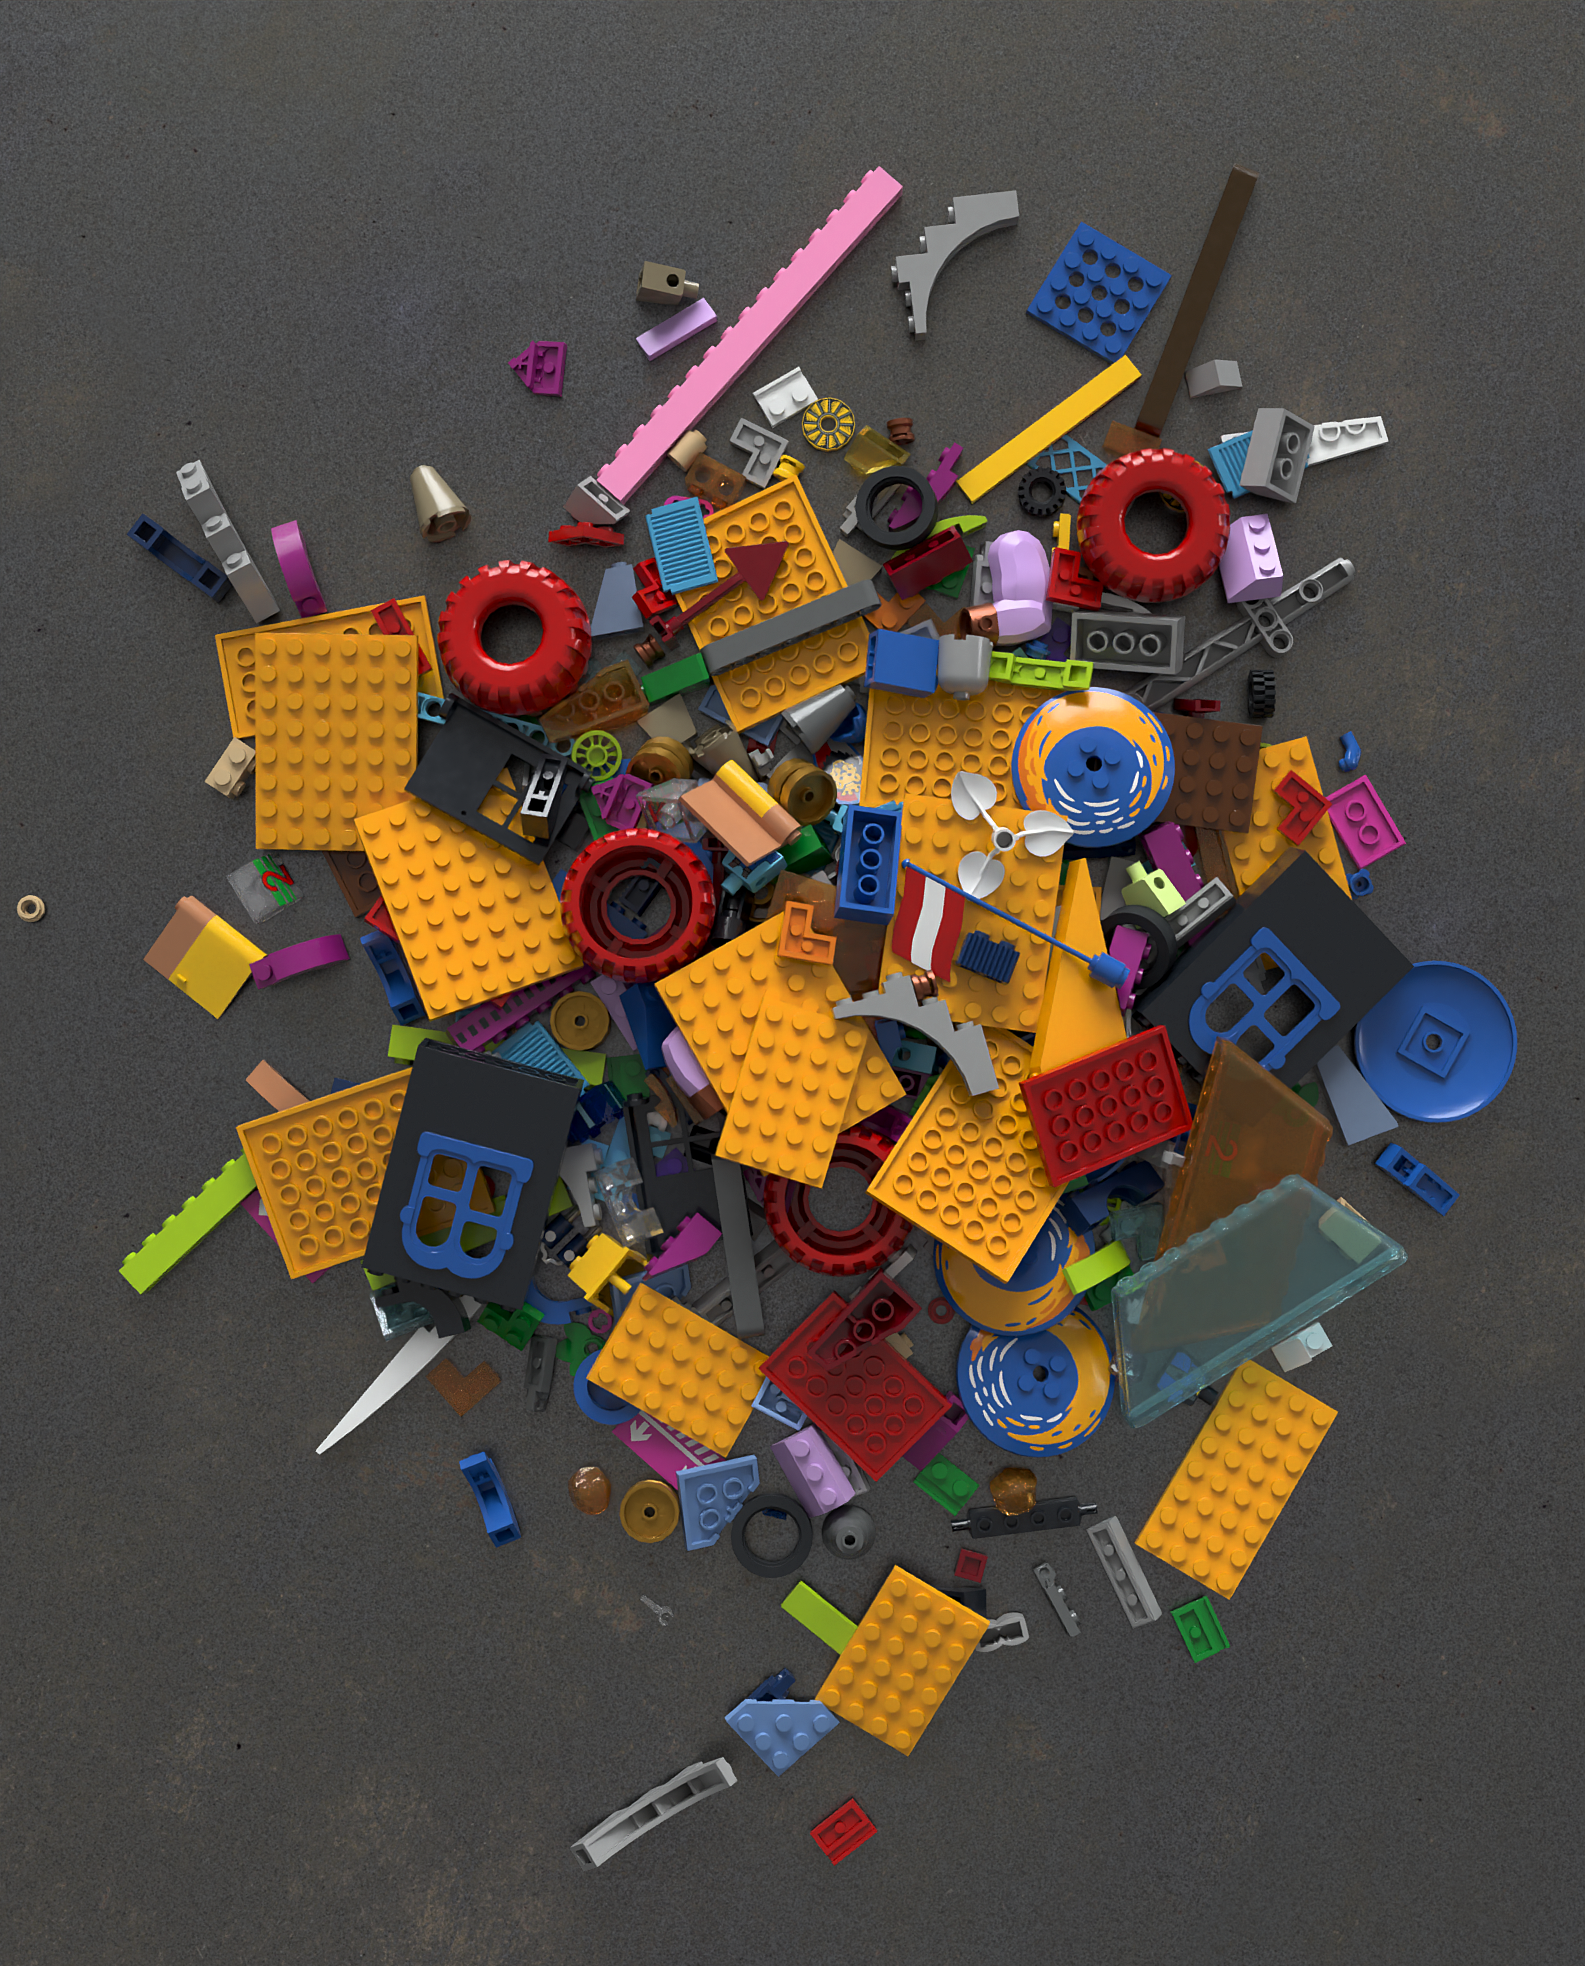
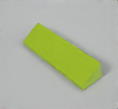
M802 1581L791 1590L781 1604L785 1611L840 1655L858 1627Z

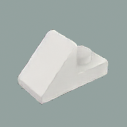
M1316 1322L1272 1347L1271 1350L1283 1371L1287 1372L1311 1362L1312 1357L1332 1347V1344L1320 1323Z

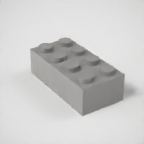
M1079 609L1072 613L1070 660L1093 662L1094 668L1175 675L1183 668L1185 616Z

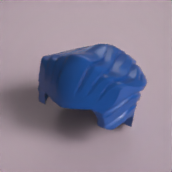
M854 702L856 704L854 709L830 736L833 741L857 744L865 738L867 712L862 705Z

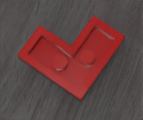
M578 522L576 527L562 525L560 530L549 531L548 542L568 547L591 544L609 548L624 545V534L613 532L611 527L595 528L593 523Z
M1055 547L1052 552L1046 600L1098 611L1101 607L1103 584L1078 577L1081 552Z
M655 557L642 561L633 568L639 580L646 588L637 591L632 596V599L646 619L679 606L675 594L672 595L671 591L663 592Z
M1289 770L1274 788L1273 792L1293 809L1276 829L1296 846H1299L1331 807L1332 803L1295 772Z

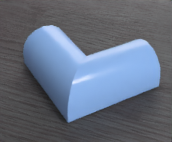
M765 1378L751 1406L800 1431L807 1415L770 1379Z

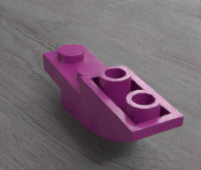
M955 442L951 449L947 447L944 449L938 459L941 462L937 471L932 469L926 478L936 495L938 505L950 493L958 480V475L951 471L961 457L963 447ZM909 486L901 498L904 503L900 510L895 508L887 520L890 524L888 532L895 533L905 530L914 525L919 519L922 511V499L914 488Z

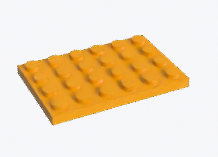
M764 996L715 1156L822 1189L869 1029Z
M640 1283L586 1379L726 1458L754 1409L751 1405L766 1378L758 1368L769 1356L645 1284Z
M895 1565L817 1693L815 1700L821 1701L829 1710L909 1756L987 1630L990 1621Z

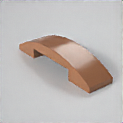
M262 1060L246 1078V1081L279 1112L309 1102L304 1095L287 1082L265 1060Z

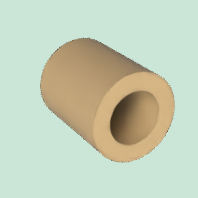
M696 429L693 432L687 430L666 454L674 464L686 472L707 449L705 444L707 439Z

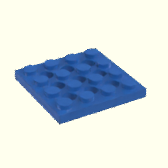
M1081 221L1028 307L1026 314L1108 363L1114 364L1124 356L1172 275ZM1091 252L1095 254L1097 262L1093 265L1086 264L1082 258L1085 253ZM1109 266H1115L1119 269L1120 275L1117 278H1109L1105 273V269ZM1079 275L1083 278L1084 283L1080 287H1074L1069 283V277ZM1130 280H1139L1142 284V289L1138 292L1131 291L1128 287ZM1096 288H1101L1105 291L1106 298L1101 301L1095 300L1091 292ZM1059 297H1066L1070 302V306L1067 309H1060L1056 306L1055 300ZM1117 302H1125L1129 307V311L1125 314H1119L1115 311L1114 305ZM1080 311H1089L1093 319L1088 323L1081 322L1078 318ZM1104 324H1111L1115 328V334L1105 336L1100 328Z

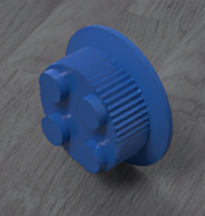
M598 1350L585 1358L577 1369L574 1378L575 1399L580 1409L594 1421L609 1425L621 1424L634 1418L641 1409L586 1379L601 1350Z

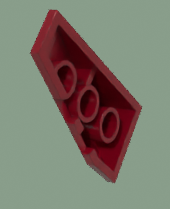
M880 1267L807 1351V1354L826 1371H829L856 1356L861 1351L904 1329L922 1307L894 1278Z

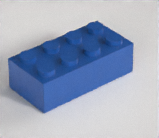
M848 805L843 816L834 918L888 925L891 921L895 907L902 812Z

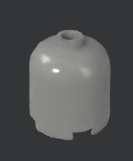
M954 634L943 635L939 638L938 683L945 692L953 694V699L969 700L970 696L983 692L988 685L993 642H990L988 638L974 635H966V640H954Z

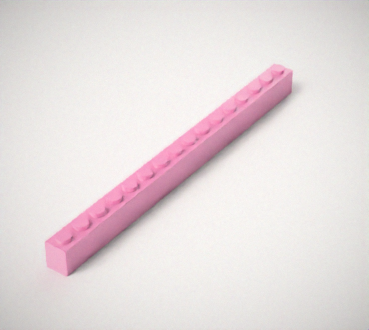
M880 166L874 172L870 170L861 180L862 185L857 191L852 190L843 201L845 203L839 211L835 209L826 219L827 224L822 230L817 229L813 232L808 240L810 243L804 250L800 248L795 252L787 269L781 268L773 278L775 282L769 289L765 287L756 297L757 302L753 307H746L738 317L740 321L735 327L732 328L730 326L724 331L721 336L722 341L717 347L711 346L703 356L705 360L699 367L695 365L689 370L685 376L687 380L681 387L676 385L668 395L669 400L663 406L658 405L651 413L650 417L652 419L645 426L642 424L635 430L632 435L634 439L628 445L623 444L615 453L616 459L610 465L605 464L597 474L599 477L597 482L623 505L667 457L666 453L682 435L699 422L902 196L903 186Z

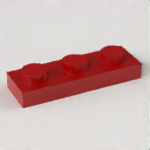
M395 598L371 610L383 635H414ZM418 643L419 678L433 669Z

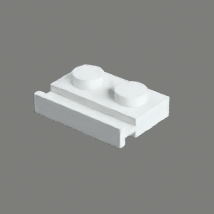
M799 367L753 393L754 398L757 400L772 428L807 409L818 400Z

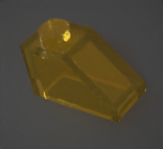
M866 425L857 434L844 460L850 463L854 469L868 474L885 467L902 466L911 454Z

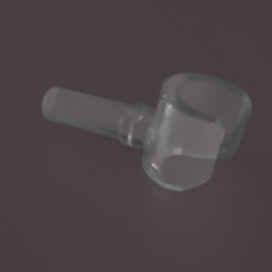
M643 1594L639 1600L657 1614L661 1625L668 1626V1623L661 1616L663 1613H669L674 1617L671 1608L667 1606L660 1607Z

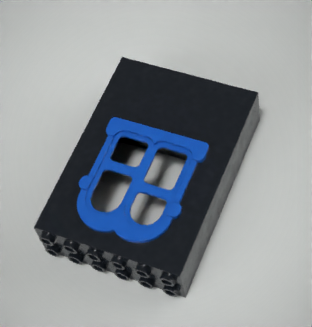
M1289 847L1236 900L1234 905L1227 909L1174 961L1170 970L1157 983L1148 987L1135 1000L1132 1008L1135 1013L1132 1017L1139 1025L1148 1030L1160 1025L1165 1026L1176 1063L1189 1069L1186 1073L1194 1082L1199 1083L1204 1088L1207 1087L1204 1092L1215 1103L1218 1102L1222 1107L1225 1106L1223 1112L1232 1121H1236L1239 1125L1245 1123L1253 1127L1414 966L1305 850ZM1262 953H1267L1284 971V977L1266 995H1261L1243 975L1244 970ZM1230 984H1236L1253 1002V1008L1227 1032H1215L1206 1023V1010ZM1295 984L1314 1003V1009L1288 1035L1281 1036L1264 1018V1013L1290 986ZM1251 1025H1256L1274 1045L1272 1051L1255 1064H1247L1241 1061L1236 1054L1235 1048L1239 1037Z
M425 1038L418 1045L361 1268L368 1269V1273L376 1276H383V1274L392 1275L396 1281L402 1283L418 1282L425 1289L436 1290L440 1288L448 1290L447 1293L455 1297H463V1295L474 1297V1301L481 1304L497 1303L501 1305L502 1309L507 1311L522 1310L531 1285L584 1080ZM441 1154L463 1160L467 1163L460 1191L455 1192L433 1186L429 1183L428 1178L435 1155ZM481 1166L505 1171L512 1176L503 1213L499 1217L474 1211L469 1207L477 1172ZM427 1196L452 1202L456 1205L450 1235L446 1242L436 1247L423 1244L418 1239L416 1233L422 1201ZM470 1221L493 1227L497 1230L494 1247L486 1257L472 1258L462 1250L460 1238L465 1222Z

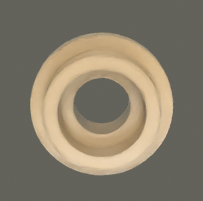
M28 895L19 901L17 912L24 921L36 922L44 915L45 906L39 897ZM34 904L36 907L33 914L28 912V906Z

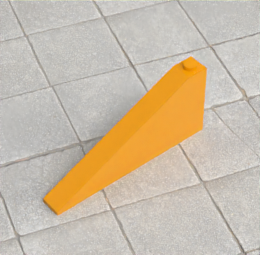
M1086 858L1069 862L1055 940L1092 959L1094 954L1099 956L1101 952L1107 955L1108 953ZM1053 945L1030 1061L1029 1078L1127 1039L1115 986L1111 988L1090 977L1091 971L1087 969L1089 963Z

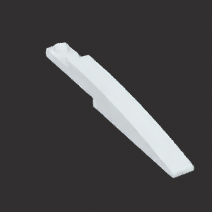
M467 1295L459 1297L470 1321L484 1304L474 1301V1297ZM425 1324L422 1325L317 1448L316 1452L320 1455L381 1408L421 1372L456 1335L439 1339L436 1326L431 1330Z

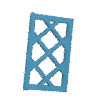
M1064 435L1061 439L1068 443V449L1053 451L1051 445L1048 447V452L1044 450L1028 462L1027 465L1032 469H1037L1039 466L1036 465V462L1039 458L1050 456L1051 469L1053 471H1057L1059 474L1072 473L1074 487H1066V494L1080 504L1082 498L1079 495V491L1086 490L1089 485L1078 487L1076 472L1091 470L1092 478L1096 476V469H1103L1107 464L1068 435ZM1080 452L1090 460V465L1075 467L1073 453ZM1069 453L1071 468L1056 470L1054 455Z

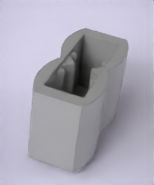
M1012 1612L1000 1616L997 1620L987 1619L990 1621V1624L975 1649L979 1652H989L999 1648L1002 1644L1013 1646L1028 1640L1029 1634L1023 1614Z

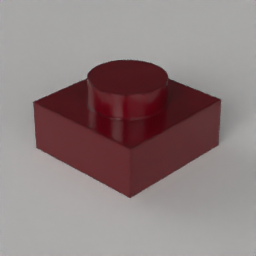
M961 1548L954 1576L981 1583L988 1556Z

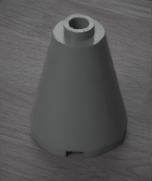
M839 684L785 709L781 716L794 734L798 736L805 748L814 755L856 706L854 700L857 697L848 685L843 688Z
M842 1505L832 1510L822 1526V1539L826 1548L831 1554L844 1560H853L865 1555L873 1546L876 1537V1528L871 1516L865 1510L854 1505ZM847 1535H852L855 1537L852 1540L845 1539Z

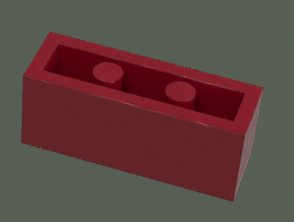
M952 525L885 562L883 566L900 598L904 600L917 595L919 591L930 585L939 583L951 573L961 571L973 560L961 536Z

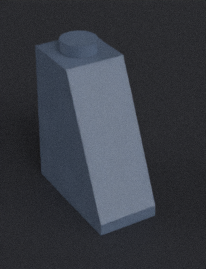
M618 562L612 564L611 568L605 569L591 624L592 641L645 631L641 611L632 599V596L637 592L632 564L627 565L626 562Z

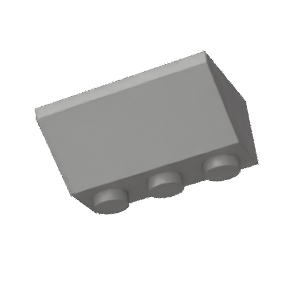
M1258 408L1239 486L1257 495L1296 503L1315 426L1284 408Z

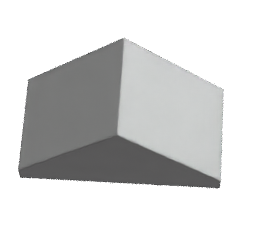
M1212 360L1185 372L1190 399L1242 388L1237 361Z

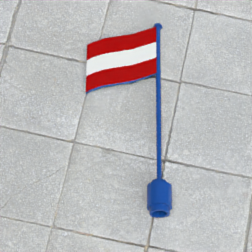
M910 859L903 860L902 867L906 868L904 894L892 936V952L927 971L932 970L934 975L951 983V963L962 928L966 898L1089 963L1087 967L1091 971L1089 976L1111 988L1115 986L1118 989H1121L1126 981L1130 969L1126 968V964L1104 952H1101L1099 956L1094 954L1091 959L910 863Z

